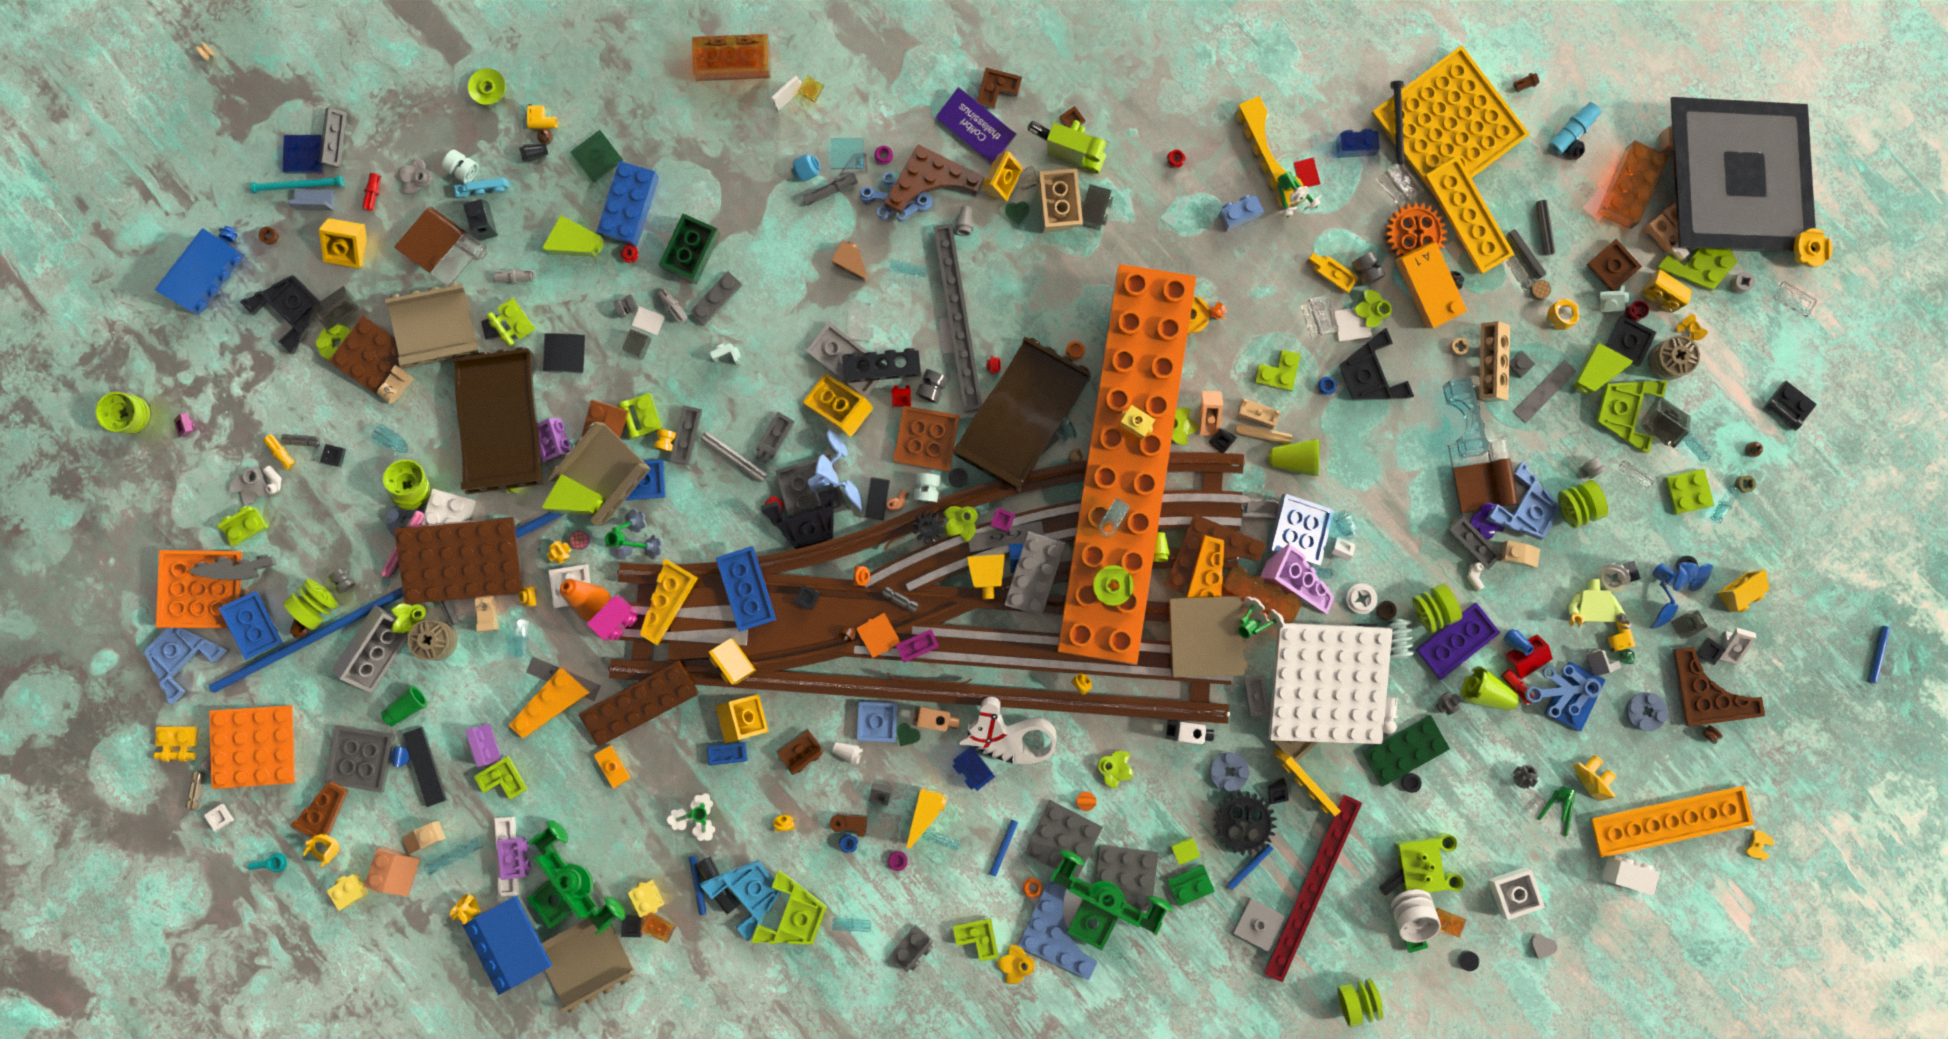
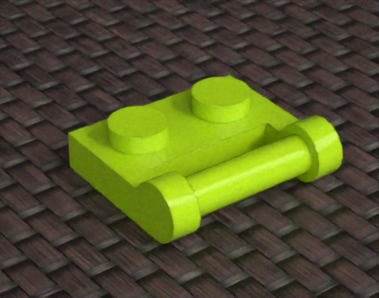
M650 393L618 403L619 408L629 410L626 419L629 440H634L657 432L658 429H663ZM632 406L635 408L642 428L638 431L635 428L629 407Z

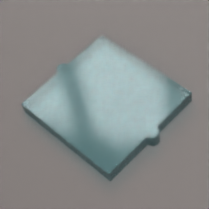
M831 138V151L829 152V156H831L830 168L864 169V139Z

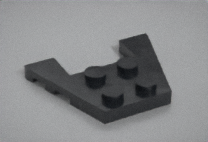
M294 275L271 285L270 288L255 293L254 296L248 299L245 298L240 301L252 315H255L266 303H269L292 326V329L278 341L291 354L296 352L322 303Z
M1387 328L1379 332L1339 365L1353 401L1410 399L1414 397L1408 381L1389 387L1376 356V350L1393 344Z
M833 484L816 488L822 504L820 506L784 517L778 501L762 505L761 511L764 515H767L774 526L778 527L782 535L795 549L833 539L835 494Z

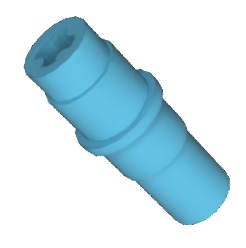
M1589 102L1575 116L1572 115L1569 118V122L1548 143L1549 147L1555 153L1561 155L1582 134L1588 132V128L1602 114L1601 109L1596 104Z

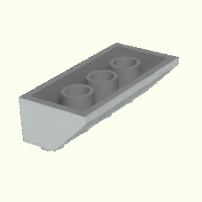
M374 605L332 669L340 680L373 693L408 639L406 632L395 633L391 631L397 616Z

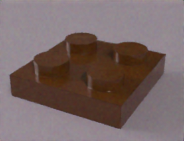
M1617 239L1612 241L1586 264L1610 291L1618 289L1642 267Z

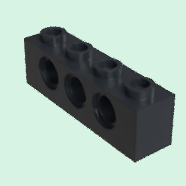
M915 348L903 349L904 352L886 350L884 351L885 354L867 352L864 356L847 354L846 357L842 358L844 381L847 384L921 376L919 350L915 351ZM904 359L906 365L901 368L895 365L896 361ZM885 361L887 366L884 369H878L877 363ZM866 363L868 368L865 371H859L858 365Z

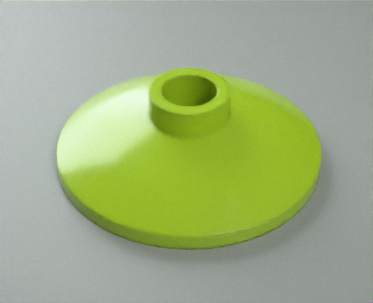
M480 69L469 79V94L479 104H495L505 94V80L494 69ZM491 86L492 89L487 92L486 88Z

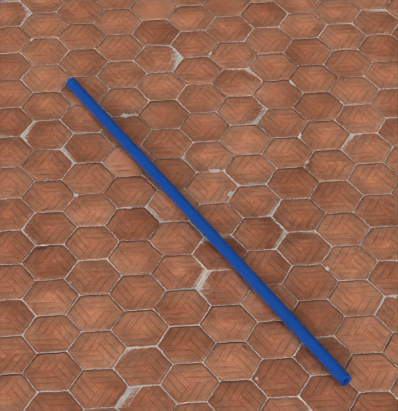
M548 512L516 528L517 539L565 514ZM402 587L210 684V690L215 693L367 616L374 605L382 608L402 598Z

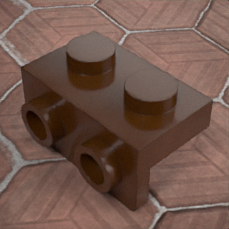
M808 728L776 751L792 775L803 771L806 765L818 760L824 753L820 743Z

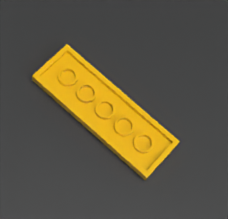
M1459 156L1424 176L1480 274L1485 273L1515 255Z

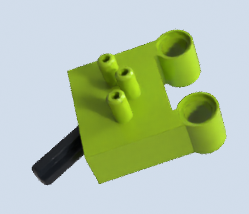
M1074 120L1070 128L1054 122L1051 130L1035 121H1031L1028 124L1029 132L1047 141L1048 156L1086 169L1091 173H1100L1106 158V154L1103 152L1107 143L1101 138L1085 134V127L1079 126V121Z
M1440 833L1436 837L1396 842L1395 847L1399 871L1379 886V890L1385 896L1400 884H1402L1403 892L1415 889L1424 890L1428 893L1443 890L1460 891L1464 886L1463 878L1454 872H1446L1444 874L1440 849L1446 852L1454 851L1457 847V839L1451 834ZM1448 837L1450 840L1449 846L1444 847L1442 841L1444 838ZM1451 877H1456V884L1451 887L1449 880Z

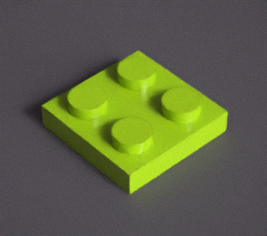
M1705 469L1665 478L1674 515L1715 506Z

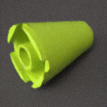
M1310 439L1274 447L1272 452H1268V463H1272V467L1313 477L1319 476L1320 439Z
M1477 666L1471 671L1474 673L1471 677L1467 675L1461 690V696L1465 698L1463 701L1511 711L1517 707L1519 703L1518 695L1484 667Z

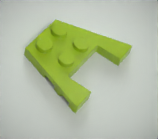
M1698 248L1685 265H1682L1672 255L1667 254L1657 265L1656 269H1661L1671 273L1672 276L1681 277L1688 280L1689 283L1712 291L1738 261L1730 249Z
M1668 380L1605 384L1596 422L1640 451L1649 453L1654 436L1638 433L1634 430L1644 393L1660 398L1664 397Z
M777 870L771 888L790 894L778 929L774 930L757 924L751 943L813 945L827 906L784 872Z

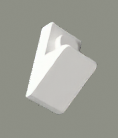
M1736 628L1733 633L1726 631L1722 643L1725 651L1719 660L1739 665L1757 639L1756 633Z

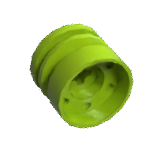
M111 392L101 397L95 410L96 419L103 428L108 431L125 434L140 432L146 427L150 419L149 406L145 400L139 396L121 392Z
M412 460L396 461L387 467L383 474L384 486L392 502L398 508L414 510L423 506L428 501L431 495V487L422 467L417 462Z
M1594 480L1578 484L1576 488L1570 487L1558 493V504L1561 508V513L1573 529L1588 524L1590 520L1593 522L1608 516L1606 497Z
M307 578L303 583L304 585L298 587L301 595L292 593L283 604L296 620L307 628L315 630L324 621L321 613L330 615L331 609L335 610L339 604L324 586Z
M1445 583L1431 588V596L1425 591L1421 593V596L1416 595L1412 597L1415 613L1429 633L1435 632L1436 629H1442L1444 626L1443 621L1451 625L1462 619L1459 603Z
M1371 978L1365 979V985L1361 980L1358 981V991H1355L1351 983L1337 987L1341 1010L1349 1028L1363 1025V1015H1365L1369 1023L1374 1021V1017L1377 1021L1383 1020L1382 1000Z

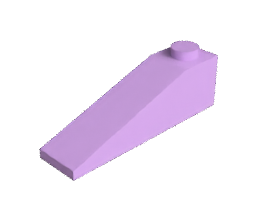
M1290 544L1284 546L1267 560L1260 576L1261 579L1273 587L1326 615L1335 598L1325 583L1319 580L1315 574V569L1309 566L1305 555Z

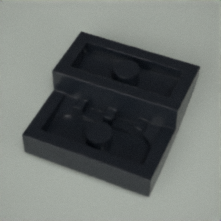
M545 333L543 372L582 374L584 372L585 335Z

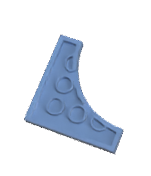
M1050 874L1018 947L1089 980L1097 961L1085 954L1074 943L1070 934L1067 933L1068 929L1063 914L1064 896L1067 888L1055 881H1050L1052 875Z

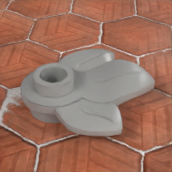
M413 158L411 166H403L398 171L399 178L405 182L402 188V192L405 194H414L421 187H428L433 180L430 171L426 169L424 161L418 158Z
M248 468L243 475L236 476L232 480L229 491L241 492L243 503L249 505L258 496L266 497L267 484L262 480L263 475L259 469ZM255 474L256 478L252 481L251 476Z

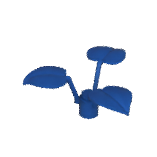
M1663 563L1659 564L1654 569L1652 575L1661 581L1659 585L1663 587L1668 595L1670 603L1663 606L1649 628L1655 629L1664 626L1673 619L1678 610L1675 599L1666 587L1667 584L1669 586L1673 584V589L1678 591L1690 583L1688 589L1696 591L1702 588L1708 581L1713 565L1705 564L1699 568L1694 563H1678V572L1676 573Z

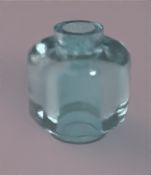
M1342 510L1332 517L1331 526L1339 538L1349 540L1357 535L1356 532L1359 530L1360 524L1352 512Z

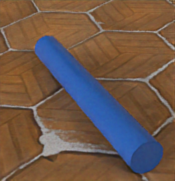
M1882 626L1869 679L1871 683H1878L1890 627Z
M1011 819L989 874L996 877L1018 824L1015 820Z
M1267 844L1266 849L1263 848L1227 884L1228 887L1233 890L1274 849Z
M691 856L688 858L699 915L707 914L703 890L700 885V874L695 865L697 858L696 856Z

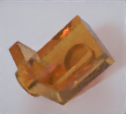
M1437 908L1436 913L1441 923L1440 930L1460 938L1467 919Z
M650 913L643 921L641 931L668 943L677 925L659 915Z

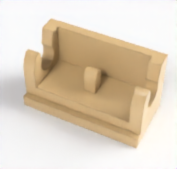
M1243 398L1236 417L1273 429L1278 422L1277 418L1280 415V411Z

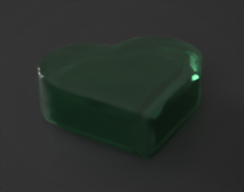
M1024 201L1017 204L1011 202L1006 205L1005 214L1016 224L1020 225L1028 215L1030 207Z
M901 723L897 727L900 747L916 743L920 740V731L911 728L908 723Z

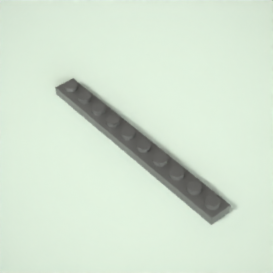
M952 224L934 226L964 412L979 410L982 406L953 227Z

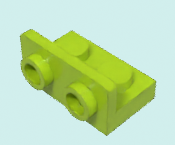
M249 506L240 508L237 514L223 518L221 523L216 525L218 529L223 530L232 547L241 544L268 528L258 509Z

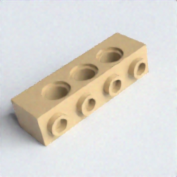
M1499 321L1481 323L1479 399L1489 402L1508 401L1510 325Z

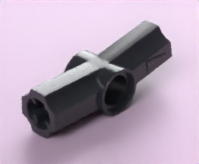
M711 856L695 864L703 881L720 875ZM728 887L714 897L726 915L741 904Z

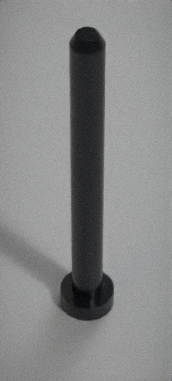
M1400 80L1391 82L1390 88L1394 90L1396 160L1398 165H1403L1404 141L1401 88L1404 87V81Z

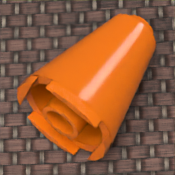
M567 579L560 586L562 597L579 618L585 622H589L611 600L610 593L599 585Z

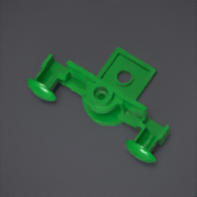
M548 820V828L534 836L528 844L535 845L543 855L536 856L534 859L549 880L527 899L549 929H553L573 911L578 919L590 918L598 929L595 934L601 935L612 926L611 922L616 917L620 920L625 919V910L618 900L610 896L604 898L605 905L599 908L591 897L593 893V879L590 872L581 865L566 864L553 846L558 841L568 842L566 830L560 823ZM553 895H556L559 900L556 906H553L550 901Z
M1058 851L1064 857L1059 867H1055L1050 881L1057 882L1068 888L1069 892L1083 899L1067 933L1101 951L1118 918L1138 928L1141 926L1157 936L1163 924L1161 921L1166 911L1173 912V908L1167 901L1157 896L1146 897L1152 903L1147 913H1144L1127 904L1122 891L1114 883L1097 881L1089 884L1073 876L1078 864L1085 865L1084 861L1071 851ZM1091 918H1096L1099 921V925L1095 929H1091L1087 925L1088 920Z

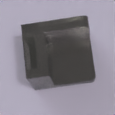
M630 329L622 350L643 360L652 339L648 335Z
M1691 610L1671 622L1681 639L1689 638L1708 627L1698 610Z

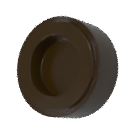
M1382 601L1377 605L1376 613L1380 619L1390 620L1395 617L1397 608L1391 601Z

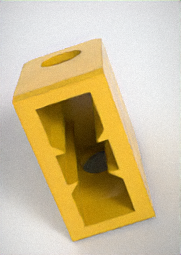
M1004 554L967 557L974 589L982 588L983 599H994V587H1001Z

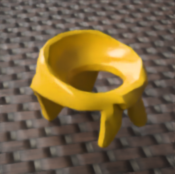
M1569 299L1558 300L1548 309L1547 319L1555 326L1556 330H1567L1579 320V307ZM1561 306L1572 309L1571 319L1564 320L1560 318L1558 310Z
M315 835L305 843L308 847L305 848L302 856L311 851L312 855L322 862L320 864L322 868L325 865H329L330 861L338 854V841L328 835ZM316 842H322L327 847L324 855L316 850Z
M465 894L449 913L450 919L461 920L463 924L472 920L474 916L480 913L476 898L470 894Z

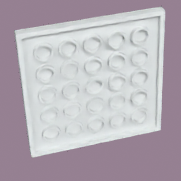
M1284 623L1282 630H1277L1268 739L1277 741L1381 744L1383 740L1392 629L1385 627Z

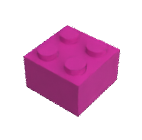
M614 596L587 625L603 641H617L624 634L622 631L637 621L636 616L639 613L623 597Z

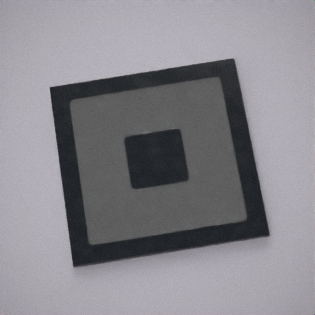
M1671 97L1679 248L1794 252L1796 235L1808 229H1816L1808 104ZM1811 244V250L1815 251L1816 249Z

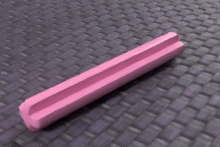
M415 511L407 526L420 525L425 514L421 511ZM396 546L381 571V575L386 578L391 577L399 563Z

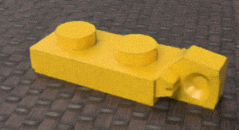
M1313 252L1307 260L1315 266L1313 270L1346 294L1350 292L1359 279L1357 275L1329 256L1322 255L1320 257Z

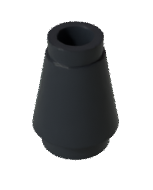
M546 143L524 144L523 147H519L523 162L528 161L530 163L545 155H549Z

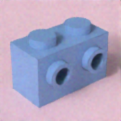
M1246 195L1239 199L1240 202L1235 204L1230 202L1222 206L1223 209H1221L1218 216L1226 232L1261 218L1264 211L1257 195L1252 197Z

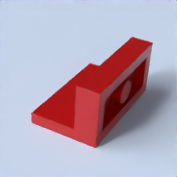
M1538 634L1528 639L1531 645L1534 646L1533 651L1526 656L1515 649L1505 654L1506 659L1516 668L1520 680L1553 659L1549 645Z

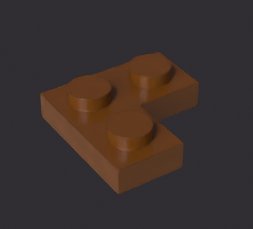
M986 68L977 102L983 107L995 110L999 92L1018 96L1022 76Z

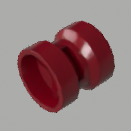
M1637 300L1628 305L1623 314L1638 322L1649 314V306L1646 302Z

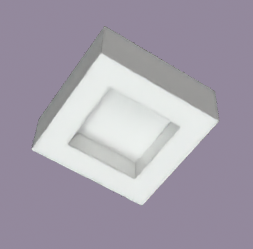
M1337 537L1333 545L1332 554L1350 561L1355 544Z
M220 804L204 815L214 832L234 820L224 804Z

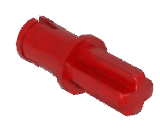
M369 173L368 184L364 189L365 196L362 208L366 211H373L376 196L379 195L378 189L382 176L376 173Z
M1511 668L1506 670L1501 677L1504 678L1512 688L1511 690L1518 695L1524 704H1530L1531 702L1525 698V691L1527 689L1524 686L1525 682L1520 681Z

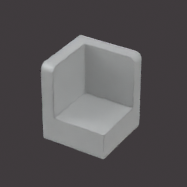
M1598 649L1586 654L1594 676L1611 673L1621 668L1619 660L1609 663L1604 650Z

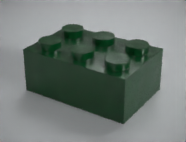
M682 213L659 262V266L664 271L697 285L718 241L720 232L717 228Z

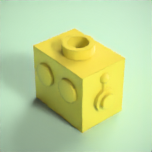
M1133 405L1121 415L1122 421L1119 426L1143 440L1146 434L1148 435L1152 432V425L1155 419Z
M357 874L347 878L346 876L339 878L335 881L336 885L327 890L338 911L349 907L369 894Z
M653 880L647 883L641 882L628 892L631 899L629 901L634 911L637 910L640 917L647 916L649 913L654 914L657 912V908L664 905Z

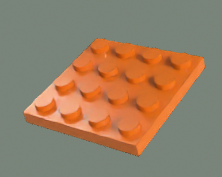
M159 550L156 628H228L219 607L241 598L242 580L225 581L206 578L190 573L189 569L195 568L194 564L207 562V564L215 563L214 559L221 557L232 559L235 565H237L236 562L242 560L243 552Z
M293 705L209 711L211 789L295 783Z

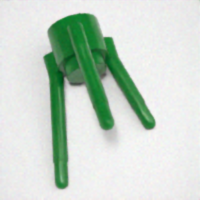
M1561 786L1559 791L1555 790L1553 796L1538 816V820L1543 818L1556 798H1559L1558 802L1564 805L1561 821L1564 822L1566 818L1564 836H1568L1576 791Z

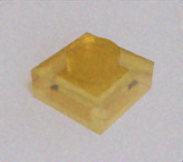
M807 76L798 93L815 103L824 89V85Z

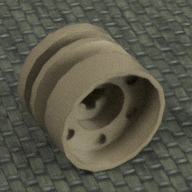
M1677 335L1654 346L1648 354L1647 363L1655 377L1671 381L1685 376L1696 369L1700 361V352L1693 340L1686 336Z
M423 620L411 628L407 644L415 657L421 660L441 661L454 653L458 637L454 628L444 621ZM429 637H432V639L430 640L431 644L427 643V641H429Z

